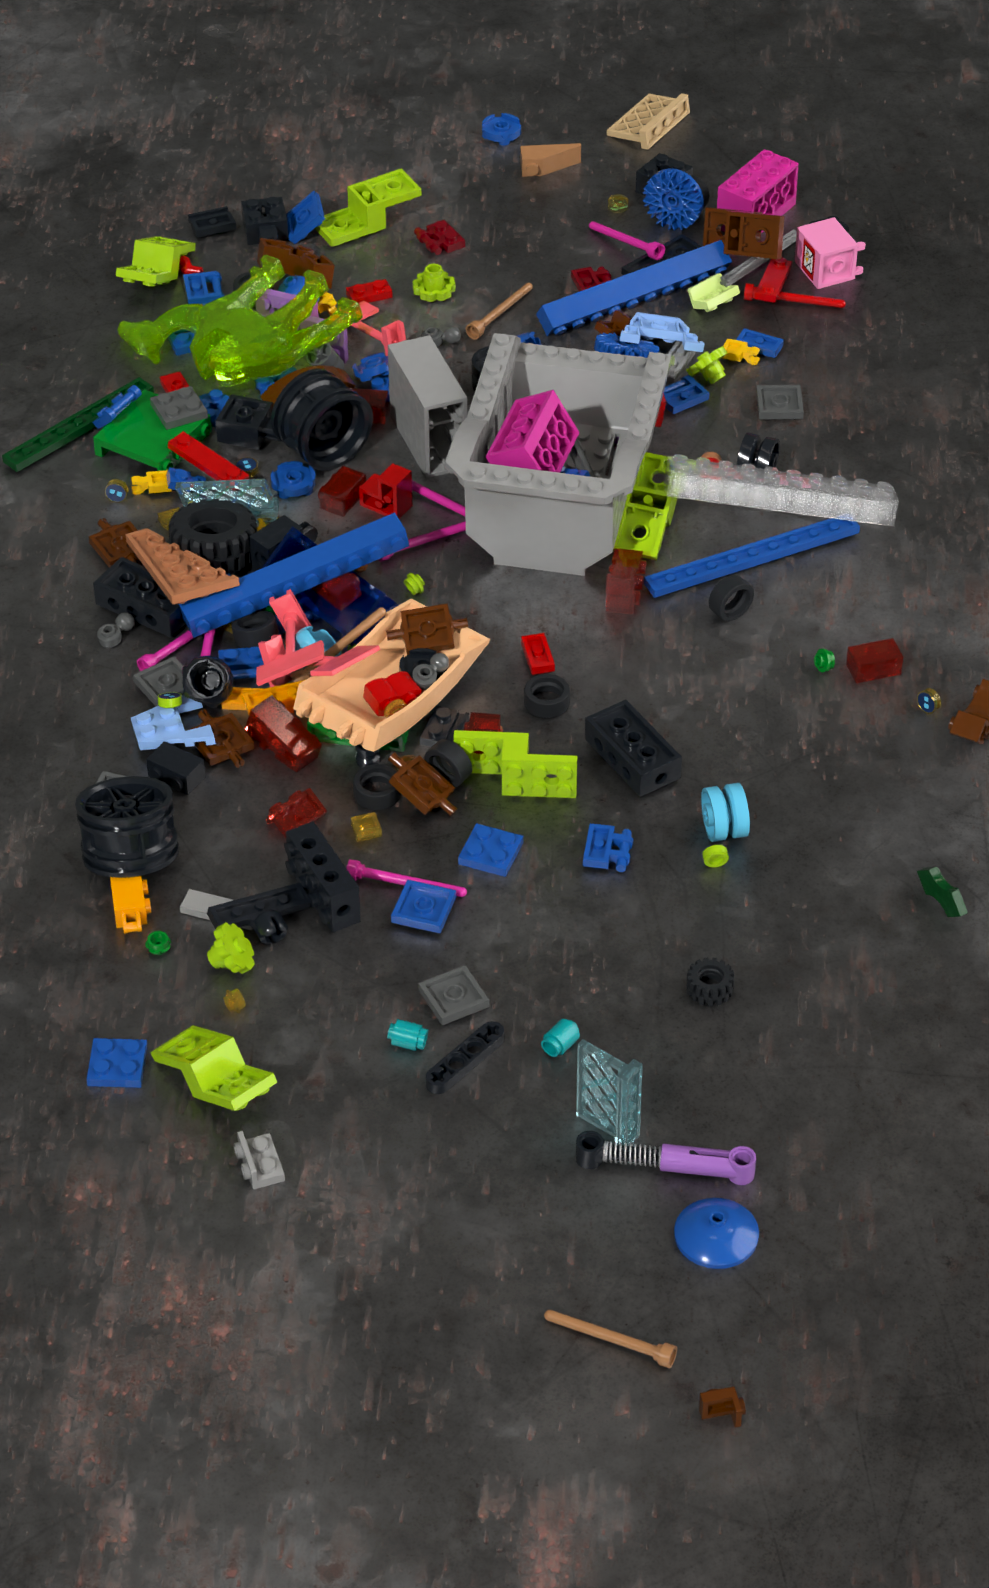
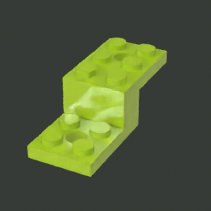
M402 168L347 186L348 207L324 215L325 220L314 229L331 247L386 229V207L422 196V189Z
M160 236L136 239L132 265L118 267L116 276L122 277L124 282L135 283V281H143L145 286L170 283L171 280L178 279L180 255L194 252L196 243Z
M645 453L633 492L627 495L613 549L614 552L657 560L666 526L670 527L687 464L686 460ZM659 473L665 476L664 481L661 483H655L652 480L654 475ZM637 528L646 530V534L642 538L635 537L633 533Z
M454 730V743L460 746L468 755L472 763V773L502 774L503 796L576 798L577 756L529 754V733ZM474 751H482L484 754H476ZM553 774V775H556L557 777H555V778H550V777H547V775Z
M194 1025L150 1052L155 1062L182 1071L194 1098L234 1111L245 1108L250 1100L256 1096L266 1094L269 1088L277 1083L274 1073L245 1065L234 1037Z

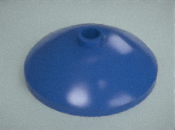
M705 1198L691 1203L682 1210L675 1222L674 1238L680 1252L693 1263L706 1268L724 1269L743 1263L754 1253L759 1240V1227L752 1213L741 1204L724 1198Z

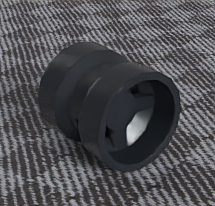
M360 744L355 746L357 752L356 763L358 766L363 768L380 763V749L373 752L364 749Z

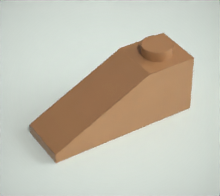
M581 143L520 146L522 177L543 176L581 163Z

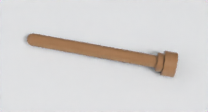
M526 283L484 318L469 323L466 326L467 335L474 340L480 338L484 334L485 327L530 292L533 285Z
M380 607L325 651L324 656L335 657L386 615L385 608ZM307 666L305 669L301 668L300 670L293 671L290 677L294 682L306 680L311 676L310 671L319 666Z
M547 1310L544 1314L545 1319L549 1322L652 1356L653 1360L658 1361L660 1366L670 1369L675 1361L677 1346L665 1342L664 1344L659 1343L656 1346L553 1310Z

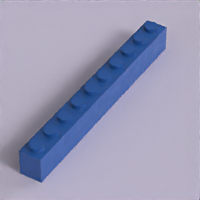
M722 240L542 305L536 315L547 336L552 334L558 336L571 327L574 329L580 328L587 321L596 322L606 314L612 316L615 310L621 311L625 307L631 309L641 301L650 302L660 294L666 296L674 292L676 288L681 287V289H685L695 281L700 283L711 275L717 273L724 274L728 271L727 268L732 263L729 254H724V244Z
M394 512L239 578L240 586L215 592L207 597L187 600V602L179 604L183 619L193 638L270 606L269 598L274 596L277 599L284 596L289 589L296 595L408 547L409 541L406 529Z

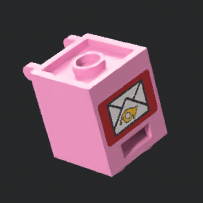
M835 217L797 227L795 263L817 289L853 280L856 275L863 273V267L856 266L857 251L864 250L866 244L864 242L856 243Z

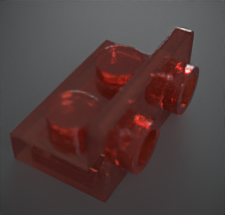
M311 788L303 792L297 790L289 796L287 802L283 804L278 802L269 809L270 813L266 818V822L268 824L274 822L286 838V831L318 820L327 813V810Z

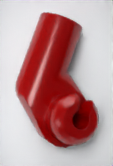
M180 256L179 269L183 275L203 272V267L193 266L187 256Z

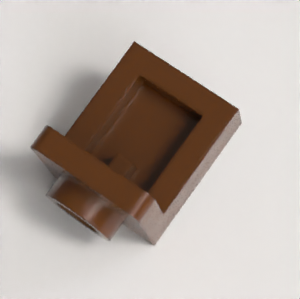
M615 310L611 321H597L594 329L601 334L603 332L606 334H613L615 332L617 336H620L621 331L625 330V326L630 325L632 318L620 310Z
M734 1386L723 1389H710L700 1393L699 1412L702 1420L731 1414L735 1428L741 1427L742 1415L746 1414V1408L743 1398H738Z

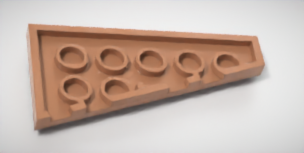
M148 528L125 534L128 545L172 604H183L187 600L207 597L212 593L240 586L239 577L226 575L224 569L220 567L217 569L213 568L206 559L189 550H180L179 545L176 543L169 544L165 542L163 536Z

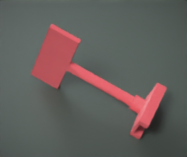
M366 301L342 310L336 317L330 316L325 318L347 324V327L353 326L381 341L382 345H384L386 356H388L389 344L406 340L404 323L400 320L382 327V332L361 322V320L379 312V308Z
M291 589L286 591V595L277 599L274 596L269 598L271 607L286 631V648L283 657L257 667L256 683L258 686L324 659V643L322 640L295 651L296 633L300 629L312 625Z
M273 635L270 640L258 643L264 664L285 655L281 635ZM379 645L356 646L337 657L324 656V659L308 665L319 666L310 671L311 676H333L379 651L380 647ZM291 673L270 681V687L284 685L292 681Z

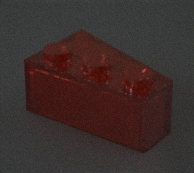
M615 548L612 565L609 566L611 573H607L606 612L634 614L635 605H640L641 591L638 590H643L644 576H641V574H646L647 561H643V551Z
M273 695L250 710L245 731L250 737L260 742L259 747L266 750L268 748L276 753L275 758L296 773L318 758L322 746L319 739L314 734H311L303 726L302 722L294 717L286 709V706Z

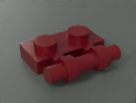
M445 220L427 225L426 230H422L420 227L414 230L417 239L421 243H425L426 248L436 255L441 254L443 249L450 253L465 247V239Z
M603 266L599 267L597 271H593L591 267L571 270V278L579 292L611 280L610 272Z

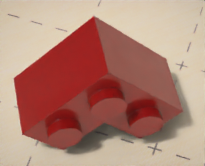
M392 463L381 475L374 473L359 487L360 506L384 516L395 512L400 519L413 506L412 471Z

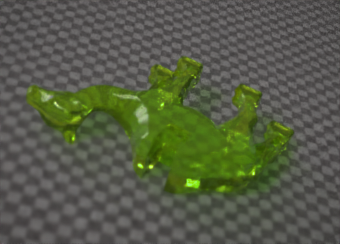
M264 255L260 258L262 268L256 266L250 268L251 278L231 294L209 303L176 306L163 313L153 322L150 320L135 323L122 321L117 330L120 338L126 341L134 352L147 356L153 364L160 362L159 351L167 337L178 330L191 331L195 335L189 348L199 375L204 380H207L215 374L221 387H232L251 380L282 375L314 348L332 342L342 331L353 323L359 322L363 315L358 302L342 297L337 301V311L327 319L307 328L297 330L300 323L311 315L318 298L329 290L324 275L311 270L303 273L305 285L297 296L286 305L266 317L252 310L256 300L285 276L280 260Z

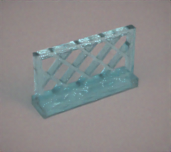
M266 479L176 482L175 489L184 507H187L191 502L197 503L200 500H204V498L200 497V495L208 497L206 501L212 499L225 501L226 499L231 500L232 503L242 504L243 507H247L252 512L256 522H258V518H261L264 522H273L278 517L279 501L277 497L273 498ZM254 487H261L262 489L258 491ZM229 488H235V489H238L239 491L236 492V491H234V490H232V489H229ZM207 489H213V490H216V492L214 493V492H212V491H210V490H207ZM185 490H191V491H194V493L192 494V493H190V492H188V491H185ZM244 493H247V494L252 495V497L250 498V497H248V496H246V495H243V494H244ZM222 494H225V495L230 496V498H226V497L221 496V495H222Z
M584 1039L578 1043L576 1115L613 1136L617 1145L621 1142L622 1146H624V1143L629 1146L640 1135L643 1064L635 1059L626 1064ZM588 1054H590L596 1062H593ZM599 1067H600L601 1070L604 1072V1074L606 1075V1077H604V1076L602 1075V1073L599 1071V1069H598ZM611 1067L618 1070V1075L614 1073ZM586 1070L590 1071L595 1080L591 1078V1076L588 1074ZM609 1083H611V1084L614 1086V1088L616 1089L617 1093L614 1092V1090H613L612 1087L609 1085ZM598 1085H600V1087L602 1088V1090L605 1092L606 1095H603V1093L601 1092V1090L598 1088ZM586 1088H589V1090L591 1091V1093L594 1095L593 1098H592V1096L590 1095V1093L587 1091ZM608 1101L612 1102L616 1110L613 1109V1107L610 1105ZM597 1103H599V1104L601 1105V1107L604 1109L605 1113L602 1112V1110H601L600 1107L597 1105ZM587 1105H588V1107L591 1109V1111H592L593 1113H591L590 1111L586 1110V1106H587Z

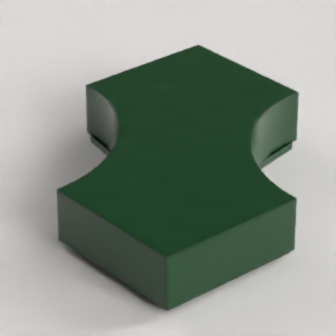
M927 867L917 871L925 894L932 896L940 903L947 917H961L968 913L959 888L951 886L944 879L938 867Z

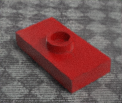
M180 371L160 376V383L166 393L189 387Z

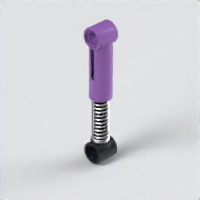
M584 1131L576 1139V1162L584 1169H595L604 1162L612 1163L614 1160L616 1164L618 1161L620 1164L624 1161L625 1164L629 1162L630 1165L634 1162L635 1166L638 1163L640 1166L644 1163L645 1167L648 1164L652 1167L654 1164L655 1168L659 1165L660 1171L729 1178L731 1182L737 1185L749 1184L755 1177L756 1154L752 1149L745 1146H738L732 1150L662 1144V1147L659 1146L656 1149V1146H654L652 1149L651 1145L649 1148H646V1145L642 1148L641 1144L639 1147H636V1144L632 1147L631 1143L629 1146L626 1143L622 1146L621 1142L619 1145H617V1142L613 1145L611 1141L606 1142L601 1134L595 1131Z

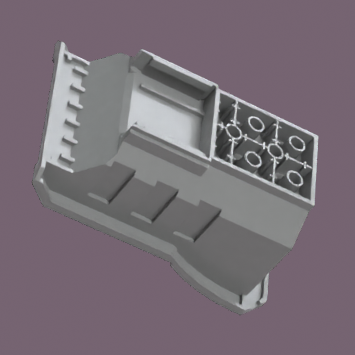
M493 334L467 418L463 420L454 436L445 461V468L450 474L454 473L458 477V482L465 487L466 534L494 557V564L585 576L586 569L613 553L627 495L633 492L641 462L650 446L670 366H674L675 356L649 352L648 358L522 343L521 339L514 335ZM554 390L580 432L577 439L596 477L495 465L488 462L486 455L516 399ZM619 437L617 447H615L608 475H605L615 438ZM569 454L563 466L569 469H577Z

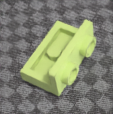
M717 273L688 288L693 309H705L706 312L717 309V305L728 303L733 300L734 296L740 294L738 285L727 287L721 285L720 278L722 274Z

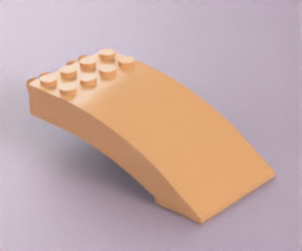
M409 599L386 612L385 617L356 645H379V651L333 676H312L301 682L298 686L293 709L296 710L297 716L301 718L307 717L312 724L320 723L323 727L332 729L337 732L338 738L348 739L349 744L353 746L360 744L364 749L375 752L402 735L427 715L459 682L489 644L490 639L467 627L454 629L453 640L455 648L436 651L448 657V670L427 690H422L421 695L403 709L397 710L392 715L377 716L363 698L365 684L374 679L387 678L399 672L400 659L403 655L404 657L407 656L405 643L402 638L388 641L386 631L400 629L402 622L400 611L427 607L413 599Z

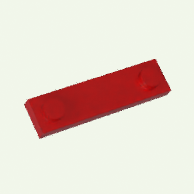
M783 257L782 259L770 260L755 292L756 300L776 302L791 270L792 261L786 260Z
M184 431L168 442L170 450L233 492L249 481V474Z

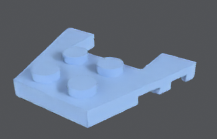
M637 312L630 320V325H626L625 330H622L620 334V341L639 344L640 336L647 340L661 338L669 343H674L675 340L682 341L684 350L703 352L705 345L703 341H697L698 336L696 334L689 333L690 328L680 318Z
M182 695V704L178 707L162 708L156 706L131 717L139 749H157L163 742L169 744L184 743L185 747L195 746V742L206 741V745L216 744L210 725L187 731L183 727L179 714L203 708L202 703Z

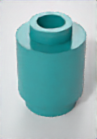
M397 1019L395 1024H390L387 1038L391 1039V1045L413 1051H417V1049L424 1050L429 1030L423 1028V1025Z
M560 1019L543 1036L541 1041L543 1050L551 1057L563 1055L580 1038L577 1024L572 1020Z

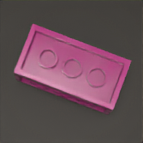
M764 149L718 187L717 208L763 212V214L783 216L796 205L799 163ZM722 225L721 231L725 232V225Z
M554 390L516 399L486 458L490 464L560 473L580 432Z

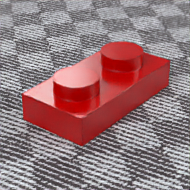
M386 279L346 287V295L352 306L362 301L370 303L393 298L392 289Z
M545 633L521 636V645L531 674L554 672L555 663Z

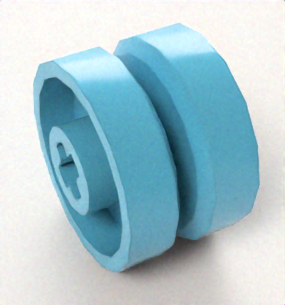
M740 782L725 784L723 791L718 786L703 788L701 792L702 815L710 841L726 840L728 833L732 838L747 837L750 831L749 809L746 795Z

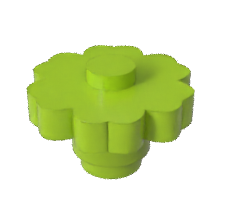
M429 264L422 273L417 274V279L413 280L414 295H418L421 300L433 302L436 299L444 301L451 297L452 292H455V279L452 276H448V272H445L441 265Z
M724 346L710 354L706 351L698 356V361L686 371L691 377L701 372L705 380L709 381L712 385L726 376L724 373L725 369L719 359L728 353Z
M227 922L218 926L214 931L216 938L214 945L207 952L210 964L216 969L227 967L233 973L240 972L244 974L251 970L255 965L252 958L254 951L251 942L244 937L242 929L234 923L229 925Z

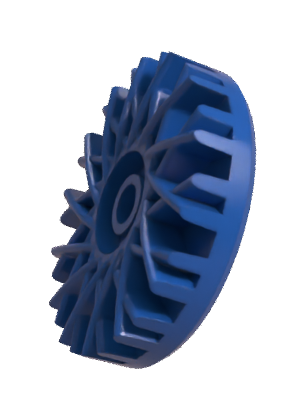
M673 168L660 170L647 182L648 184L644 187L645 191L643 194H646V197L643 199V202L646 203L644 206H649L650 208L647 214H652V219L656 217L658 219L656 224L661 222L662 227L668 224V230L671 228L676 230L679 227L680 230L686 229L702 213L704 205L702 191L697 182L681 170Z
M603 332V334L597 335L594 350L604 353L648 358L649 352L659 353V346L653 345V342L643 341V338H640L639 344L620 341V336H617L615 332L613 334Z

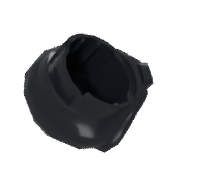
M211 656L195 657L187 666L182 668L184 696L203 703L211 709L217 708L219 704L228 700L234 689V676L229 666L220 658Z

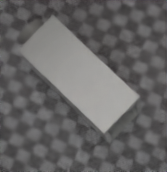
M430 335L389 344L390 416L425 478L447 474L449 472L445 468V461L451 443L459 426L467 418V396Z

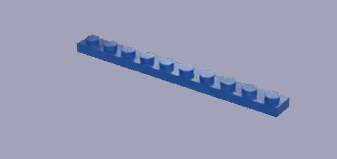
M849 513L645 576L644 585L652 596L656 598L858 534L860 526Z

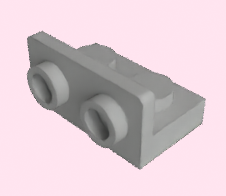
M243 1131L237 1132L238 1142L234 1143L237 1159L242 1158L241 1169L245 1180H250L252 1188L257 1189L284 1182L285 1174L270 1133L245 1139Z

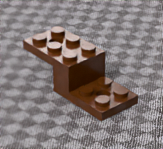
M705 207L703 246L722 240L724 254L782 259L785 216L763 214V212ZM722 225H725V235H724V236H723L722 233H721V227H722ZM762 230L766 233L764 241H761Z

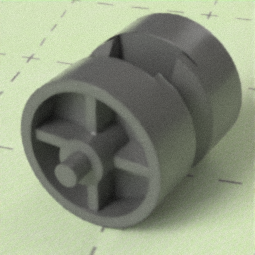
M317 341L308 348L306 360L310 366H333L344 369L343 360L328 342Z

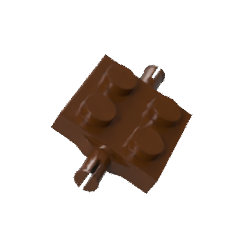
M105 518L100 519L98 525L102 530L89 536V543L110 568L121 557L142 565V562L126 541L125 534L138 531L131 521L110 525Z
M447 603L400 611L402 619L400 629L389 630L386 633L388 641L402 638L405 643L406 653L409 655V651L417 648H427L434 651L454 649V629L469 628L467 617L453 620L449 614Z
M203 709V712L201 710L198 713V717L202 720V723L191 729L210 725L216 744L206 745V741L195 742L197 749L210 766L231 759L235 767L240 768L239 765L242 767L245 761L240 754L253 750L254 741L233 713L212 718L206 709Z
M396 752L389 757L388 761L399 769L391 777L389 783L424 815L437 807H441L449 816L456 812L458 808L447 800L448 796L455 790V787L420 755L406 762Z

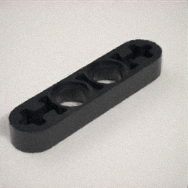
M491 1021L478 1028L426 1073L427 1090L433 1094H443L452 1088L504 1043V1027L498 1022ZM475 1046L479 1047L481 1051L470 1053L468 1049ZM453 1062H460L463 1064V1066L458 1069L451 1068L449 1065Z

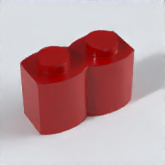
M401 671L387 678L374 679L365 684L363 698L377 716H387L403 709L419 697L422 690L408 672Z

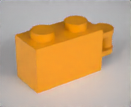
M141 876L126 878L110 877L116 927L123 928L124 934L137 931L142 932L141 925L147 924L146 914L151 913L150 899L144 898V895H149L147 879L142 880Z

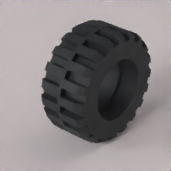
M204 499L197 503L191 502L187 507H181L172 516L169 522V543H176L179 545L180 550H189L210 562V566L215 569L220 567L227 574H233L234 571H241L245 568V565L248 566L252 562L249 536L257 532L256 518L247 507H243L242 504L237 502L232 503L231 500L225 499V501H220L219 499H212L206 501Z

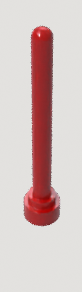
M746 283L744 300L752 301V299H755L757 287L754 284ZM780 292L777 300L837 308H844L846 306V302L842 299Z

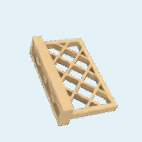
M681 93L677 98L648 94L606 130L607 136L641 142V148L648 150L690 113L688 95Z

